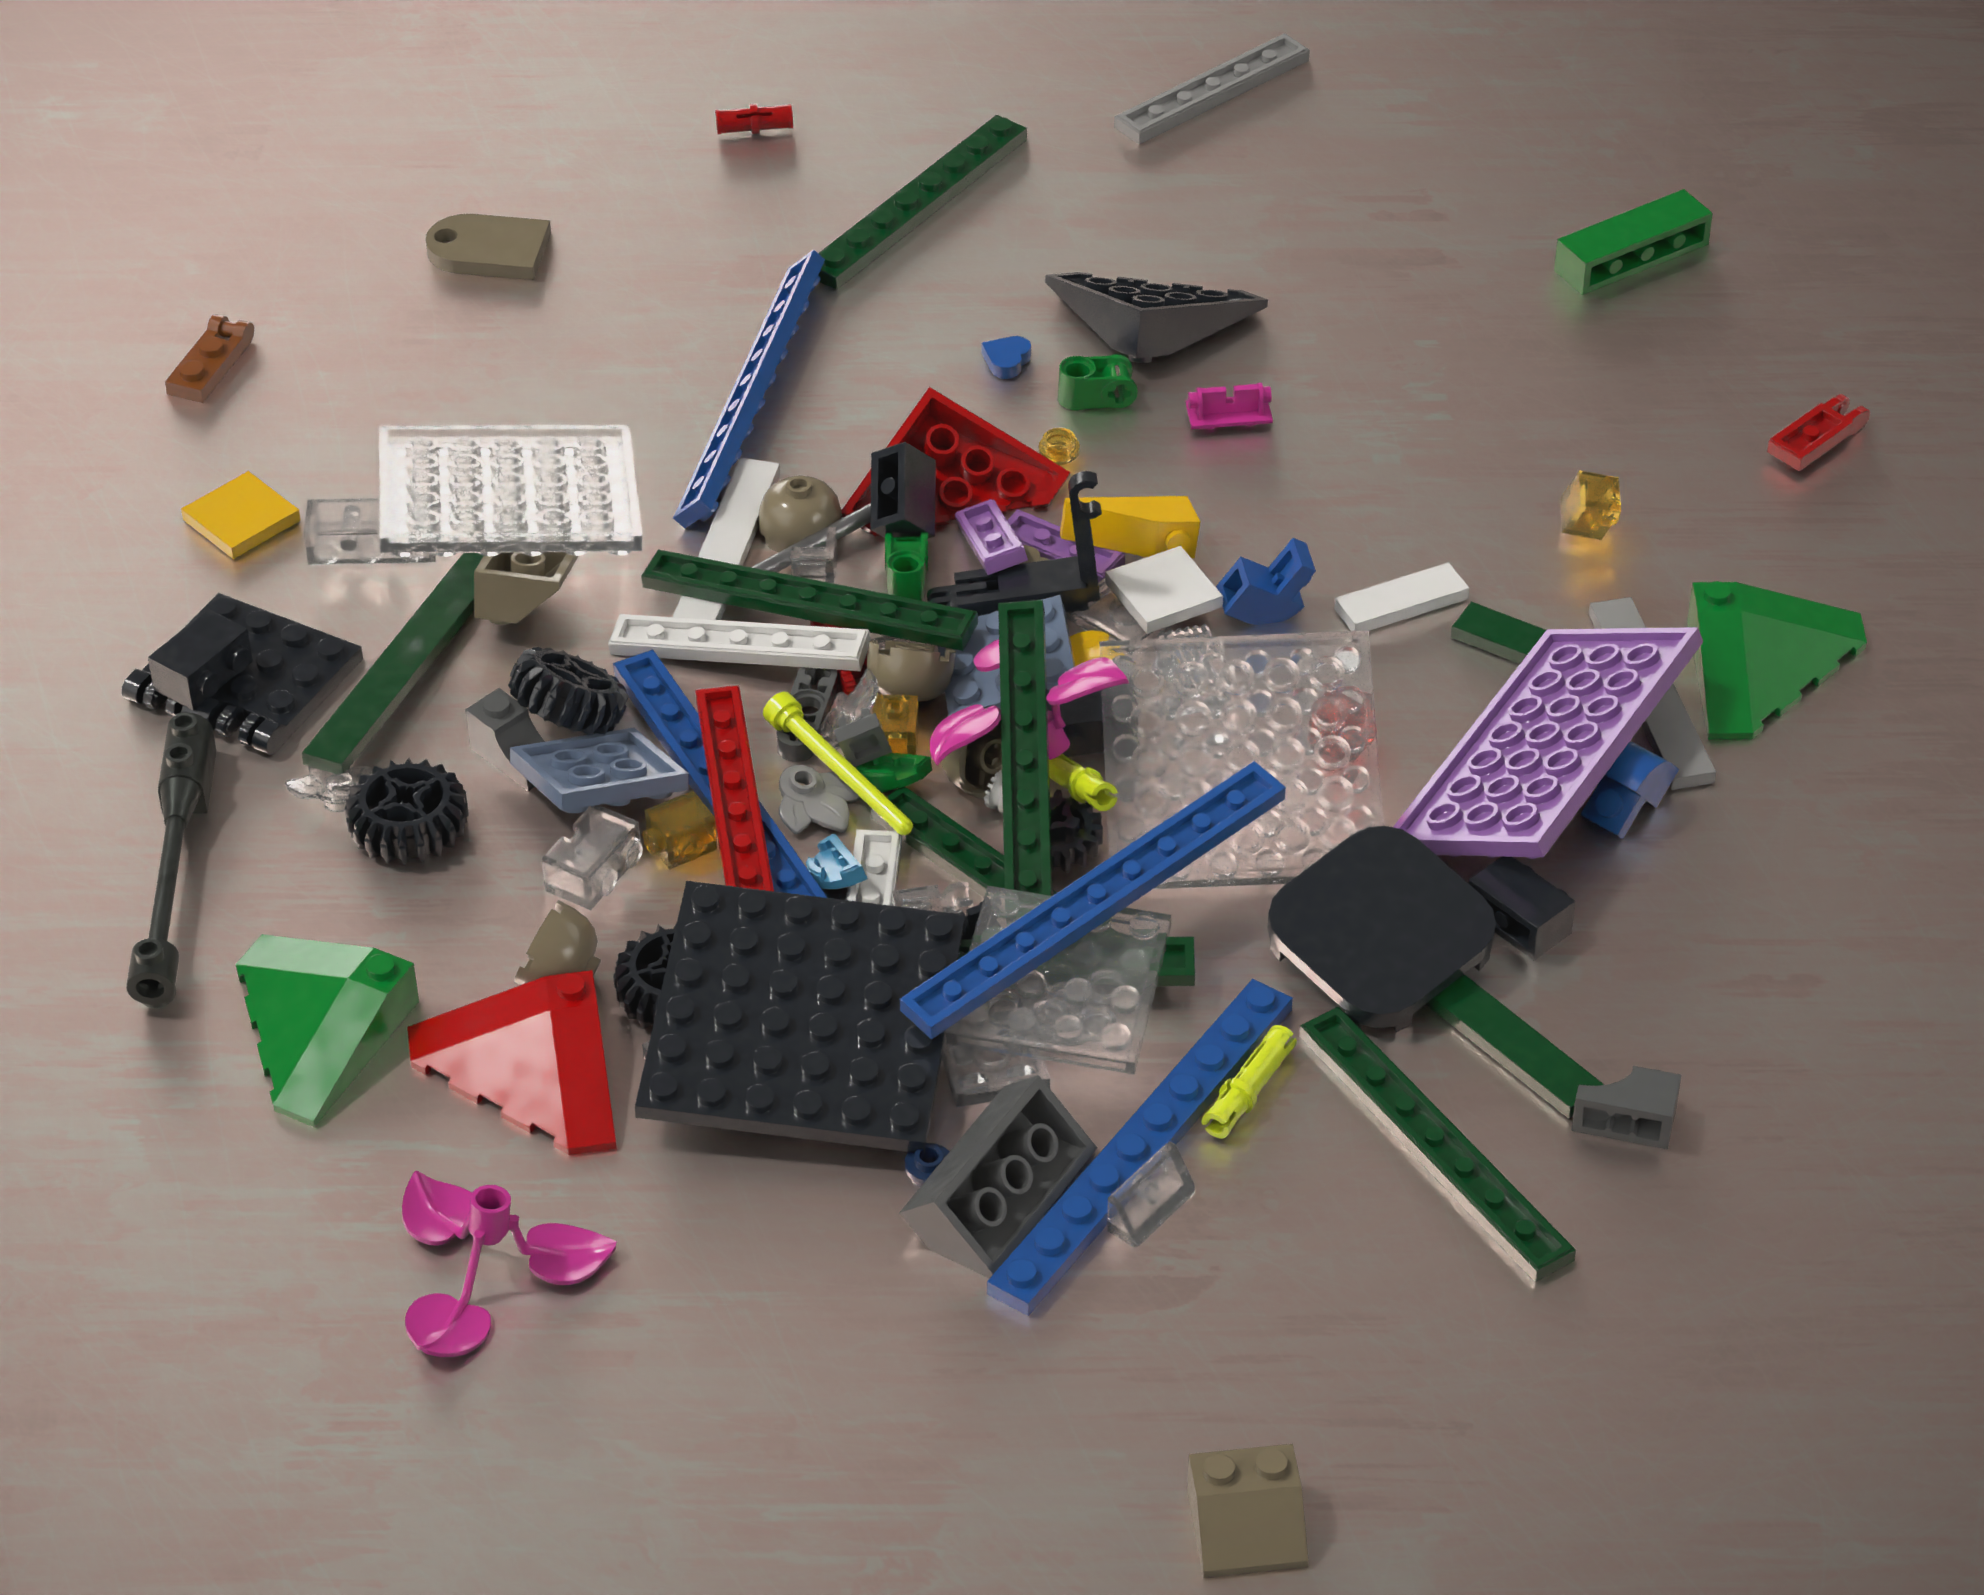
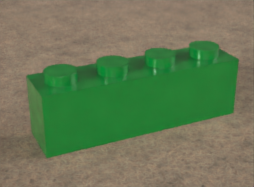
M1682 189L1558 238L1554 271L1581 295H1585L1709 245L1713 213L1685 189Z

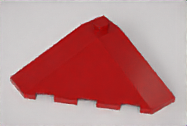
M931 387L927 389L886 447L906 442L936 460L935 527L947 525L949 521L956 520V512L990 499H994L1003 515L1007 514L1009 510L1031 507L1034 510L1048 507L1070 476L1068 470ZM871 469L841 510L843 518L871 503ZM871 522L861 527V529L874 537L881 536L871 530Z
M593 970L544 976L407 1027L411 1068L425 1076L432 1068L449 1077V1089L468 1100L479 1104L484 1097L501 1106V1118L529 1134L537 1126L555 1137L553 1140L554 1148L567 1155L617 1149Z

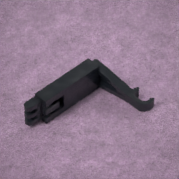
M1082 471L1073 475L1068 482L1077 556L1017 564L987 575L984 569L954 573L955 585L929 589L927 592V602L977 611L978 616L998 611V603L1041 600L1058 595L1061 596L1065 613L1089 610L1088 602L1101 601L1090 519H1094L1102 514L1101 505L1095 500L1085 503L1078 498L1080 490L1084 488L1093 489L1098 484L1097 474L1091 471Z

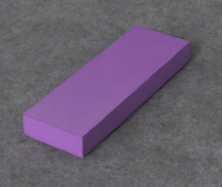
M994 499L955 513L958 527L987 575L1028 561L1022 543Z
M1019 509L1007 520L1022 545L1036 548L1040 552V557L1052 560L1077 556L1076 542L1061 539L1060 526ZM1094 546L1099 587L1103 589L1107 585L1105 583V572L1125 565V553Z

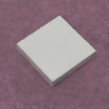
M1182 546L1105 572V583L1146 634L1222 608L1223 595Z

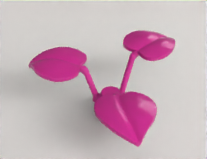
M999 639L991 642L976 654L974 665L978 671L988 672L1000 668ZM1098 657L1083 662L1063 673L1058 679V685L1049 690L1046 696L1052 711H1048L1049 760L1058 757L1070 746V741L1063 730L1066 724L1061 717L1060 704L1106 688L1129 684L1126 675L1111 659ZM976 704L961 709L941 721L933 731L930 739V752L935 764L939 766V763L951 752L993 730L1001 721V710L994 705L984 709L982 705Z
M416 1170L407 1184L402 1202V1220L406 1231L414 1239L435 1246L448 1243L455 1235L460 1239H465L470 1233L473 1236V1246L459 1301L443 1293H433L419 1297L410 1305L406 1312V1333L417 1350H422L425 1354L431 1356L457 1357L472 1352L481 1346L489 1335L491 1317L486 1309L468 1304L473 1290L482 1245L498 1244L507 1235L509 1230L519 1252L523 1255H531L529 1258L530 1271L536 1277L557 1285H573L590 1278L614 1253L617 1241L590 1230L559 1223H546L532 1227L528 1231L525 1241L519 1228V1216L510 1215L511 1196L504 1188L497 1185H483L470 1192L459 1186L434 1180Z

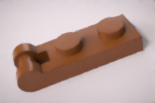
M213 314L209 319L207 330L165 381L167 395L204 403L252 342L254 337L253 323L238 320L234 323L230 322L226 316Z

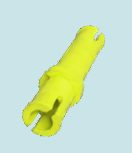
M1064 754L1049 760L1050 778L1068 789V793L1080 803H1085L1086 801L1098 811L1110 810L1116 804L1117 797L1110 793L1117 794V789L1109 782H1105L1101 774L1091 767H1086L1085 769L1072 759L1067 758Z
M1282 1025L1272 1026L1232 1080L1227 1079L1221 1086L1217 1101L1205 1113L1201 1121L1202 1125H1207L1213 1119L1205 1128L1210 1135L1216 1138L1227 1137L1244 1112L1246 1114L1250 1113L1256 1105L1257 1095L1260 1090L1266 1085L1285 1057L1296 1046V1038H1291L1285 1044L1293 1035V1032Z

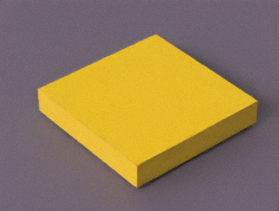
M249 471L181 508L183 520L232 559L237 558L301 521L300 511L297 507Z

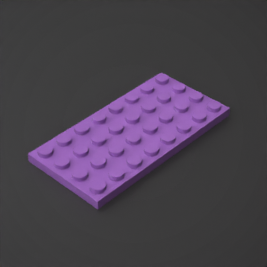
M1698 627L1547 629L1393 827L1403 829L1413 835L1436 855H1449L1452 857L1466 855L1487 856L1490 858L1500 856L1526 857L1529 859L1544 858L1699 649L1703 639Z

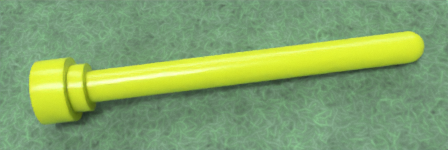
M777 693L766 703L763 709V717L770 725L778 731L792 732L898 834L908 835L912 831V821L803 719L802 706L790 693Z

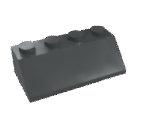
M1039 1075L1004 1086L899 1213L929 1250L990 1278L1032 1231L1095 1152L1097 1146Z

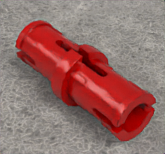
M749 104V108L715 110L718 135L721 133L751 131L752 135L760 134V130L793 129L791 104L757 107V104Z

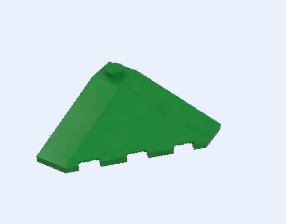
M1692 582L1687 624L1688 627H1698L1703 639V643L1693 655L1708 740L1755 738L1763 731L1764 724L1761 722L1772 712L1781 717L1801 701V689L1811 681L1819 687L1839 671L1840 663L1838 660L1849 651L1850 654L1856 657L1866 649L1867 640L1861 613L1738 582Z
M261 934L235 964L240 983L246 982L249 993L244 998L252 1029L258 1028L261 1042L257 1044L264 1075H271L274 1089L270 1091L274 1111L314 1128L419 1003L414 963L374 947Z

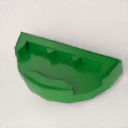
M888 753L855 768L881 793H885L922 780L932 771L931 757Z

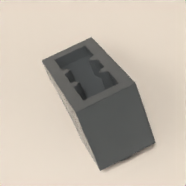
M498 688L465 709L470 749L524 789L530 791L535 786L510 764V747L545 741L533 725L528 708L520 706L517 700Z
M1633 1066L1632 1073L1618 1082L1601 1086L1579 1085L1575 1099L1571 1131L1668 1149L1682 1075Z

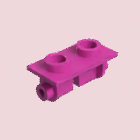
M1262 383L1233 386V397H1226L1227 391L1225 386L1197 387L1195 392H1188V400H1186L1185 404L1191 430L1273 423L1269 403L1272 401L1271 387H1263Z

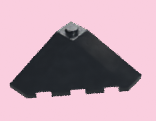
M1081 272L1049 274L1045 276V283L1112 349L1127 354L1130 361L1137 363L1152 362V357L1170 355L1268 307V299L1243 290L1228 289L1226 293L1218 290H1203V286L1172 283V287L1163 284L1148 283V280L1126 277H1117L1115 281L1109 278L1093 277V274Z

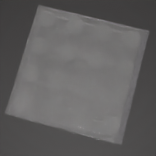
M987 886L969 952L1052 896ZM1124 908L947 1028L946 1044L1135 1075L1171 930L1172 915Z

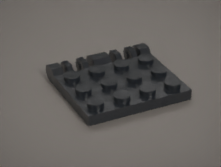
M218 593L188 624L207 609H210L247 628L253 662L194 710L154 690L149 663L142 670L135 669L125 679L122 686V696L138 704L144 703L146 707L151 709H157L166 701L165 711L169 716L173 717L184 712L198 714L210 722L213 731H217L218 735L226 738L233 735V732H236L240 727L238 740L241 744L253 746L256 750L273 755L363 660L362 647Z

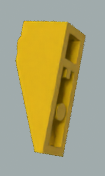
M1188 496L1078 497L1082 502L1088 503L1095 500L1101 505L1102 514L1094 519H1090L1094 546L1142 557H1149L1182 546L1191 558H1195L1201 521ZM1065 498L1060 537L1061 539L1075 542L1070 498Z

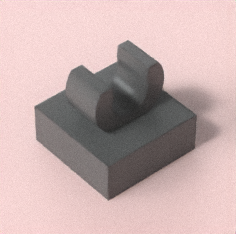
M867 708L861 709L863 718L848 724L845 717L839 718V728L834 730L846 760L854 767L892 752L888 738L876 713L871 714Z

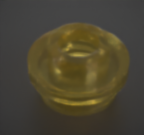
M1053 428L1044 433L1038 445V452L1058 465H1065L1074 461L1079 456L1080 444L1072 431L1065 428Z

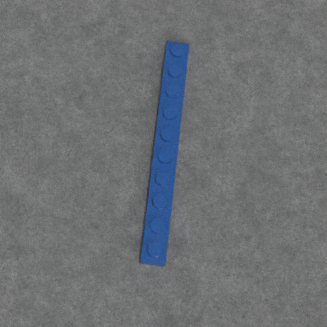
M814 249L791 265L786 271L673 516V519L684 529L699 519L702 522L706 521L719 506V502L716 501L718 495L731 479L728 473L743 453V450L740 449L742 442L752 432L754 428L752 420L766 402L763 396L777 377L775 373L777 365L788 353L786 348L788 341L799 329L797 321L810 304L808 296L821 280L818 274L825 259Z
M654 650L613 663L614 676L619 680V683L624 685L630 700L670 758L688 772V784L715 822L697 711ZM759 801L774 891L827 898Z
M1253 761L900 998V1011L930 1039H933L1285 800L1286 787Z
M1252 978L987 1281V1295L1029 1316L1219 1096V1089L1227 1079L1232 1080L1237 1075L1250 1055L1263 1041L1270 1028L1274 1025H1280L1292 1011L1293 998Z

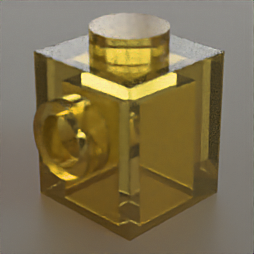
M1579 470L1561 496L1562 533L1602 540L1610 527L1616 525L1619 521L1621 514L1619 478Z
M874 695L872 714L876 713L890 743L891 753L917 755L919 735L918 696Z
M694 790L645 810L646 830L642 833L645 846L652 856L658 855L669 870L717 850L715 817Z

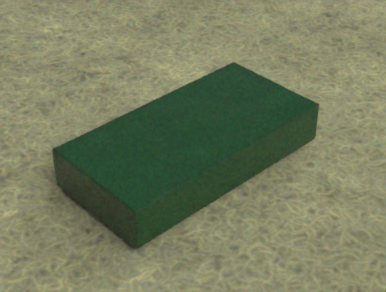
M1471 601L1452 625L1451 638L1521 664L1546 630Z

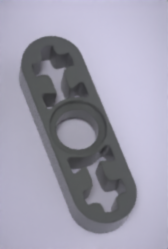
M800 667L790 694L802 707L811 706L818 709L813 714H804L803 719L822 736L838 692V673L836 669ZM817 680H819L818 691L812 689V685H815ZM777 730V750L783 759L792 762H802L815 755L799 739L796 741L797 737L792 732Z

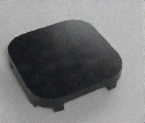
M1384 825L1366 827L1350 835L1285 884L1272 898L1268 912L1267 927L1270 949L1279 962L1287 957L1344 1009L1345 1014L1360 1029L1362 1025L1375 1028L1394 1026L1395 1032H1398L1412 1024V1015L1471 968L1474 967L1480 971L1490 959L1496 922L1493 909L1485 898L1420 840L1403 829Z

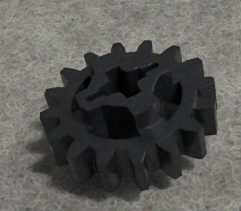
M1056 789L1053 797H1050L1052 872L1054 867L1060 866L1065 873H1069L1070 864L1075 862L1077 865L1085 867L1087 865V856L1097 857L1098 845L1103 844L1102 815L1100 812H1093V807L1088 802L1079 804L1071 796L1063 798L1062 791Z

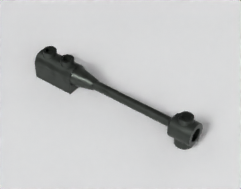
M179 713L173 716L168 723L158 784L159 800L166 828L149 938L139 941L132 949L126 985L128 994L134 1000L151 1008L166 1006L176 996L175 982L179 952L167 939L183 833L192 814L208 813L216 758L213 729L206 718L194 713Z

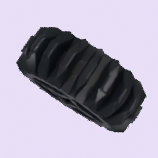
M534 647L524 650L510 673L511 679L508 687L511 689L510 694L517 699L520 706L527 707L531 714L539 715L544 721H550L558 727L568 728L572 732L581 731L586 735H592L593 733L605 735L606 732L613 731L616 725L619 724L627 708L626 702L629 696L624 685L619 683L615 676L609 675L606 669L595 666L593 661L588 662L581 659L578 655L567 654L564 650L558 652L550 647L545 649Z
M408 758L405 764L397 765L390 760L389 766L384 769L374 766L371 775H360L358 785L350 787L349 798L346 799L345 806L347 830L357 844L358 849L368 851L370 858L382 855L386 864L395 858L401 859L405 865L411 858H418L424 862L425 856L428 854L441 856L443 847H454L456 837L464 835L465 823H467V817L469 816L466 791L457 780L455 773H447L443 764L432 767L427 759L419 764H413L410 758Z
M658 924L656 932L653 934L641 931L638 941H627L625 952L618 954L615 973L613 974L616 999L620 1007L624 1008L628 1019H637L642 1029L654 1024L676 924L673 929L666 930Z

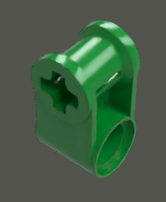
M1117 354L1093 357L1070 356L1063 359L1059 368L1057 398L1059 404L1066 409L1075 411L1093 408L1120 409L1131 405L1138 395L1137 385L1131 379L1133 374L1131 361L1127 357ZM1115 366L1119 367L1120 372L1118 373V376L1116 373ZM1116 387L1118 389L1119 397L1115 396L1114 391L1116 390Z
M922 532L920 537H894L892 533H885L887 594L924 600L926 595V571H928V532Z

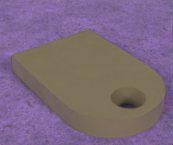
M482 214L453 215L438 221L428 230L425 239L427 256L435 267L450 273L534 280L551 235L550 220Z

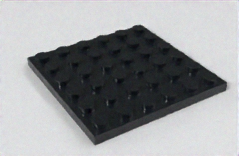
M686 881L635 1103V1118L913 1153L917 1149H924L925 1154L946 1030L930 1039L900 1011V998L959 959L965 927V915Z

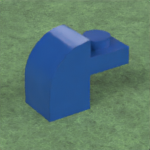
M1295 538L1290 540L1269 567L1240 556L1216 586L1223 595L1224 613L1253 625L1288 620L1305 607L1300 590L1310 582L1316 570L1307 543Z
M1630 741L1599 782L1581 815L1623 839L1645 802L1657 808L1679 769L1671 762Z

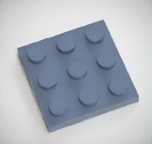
M1060 595L1041 599L1045 608L1047 690L1057 686L1059 677L1075 667L1065 609ZM998 611L978 616V625L963 651L955 650V668L952 680L945 690L948 716L976 704H980L984 708L994 705L1001 710L1000 668L988 672H980L974 665L976 654L991 642L999 639ZM938 646L940 656H945L946 648Z
M635 728L510 747V764L561 811L567 813H581L586 811L589 806L601 804L623 806L630 803L631 799L643 797L665 799L670 797L673 792L688 790V772Z

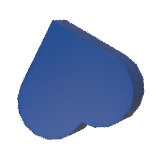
M1010 336L981 343V354L994 376L1001 379H1011L1020 374L1022 365L1030 361L1031 342L1021 336Z

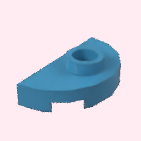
M835 833L820 841L817 845L820 852L814 858L808 857L806 861L808 871L822 889L849 887L868 879L862 865Z

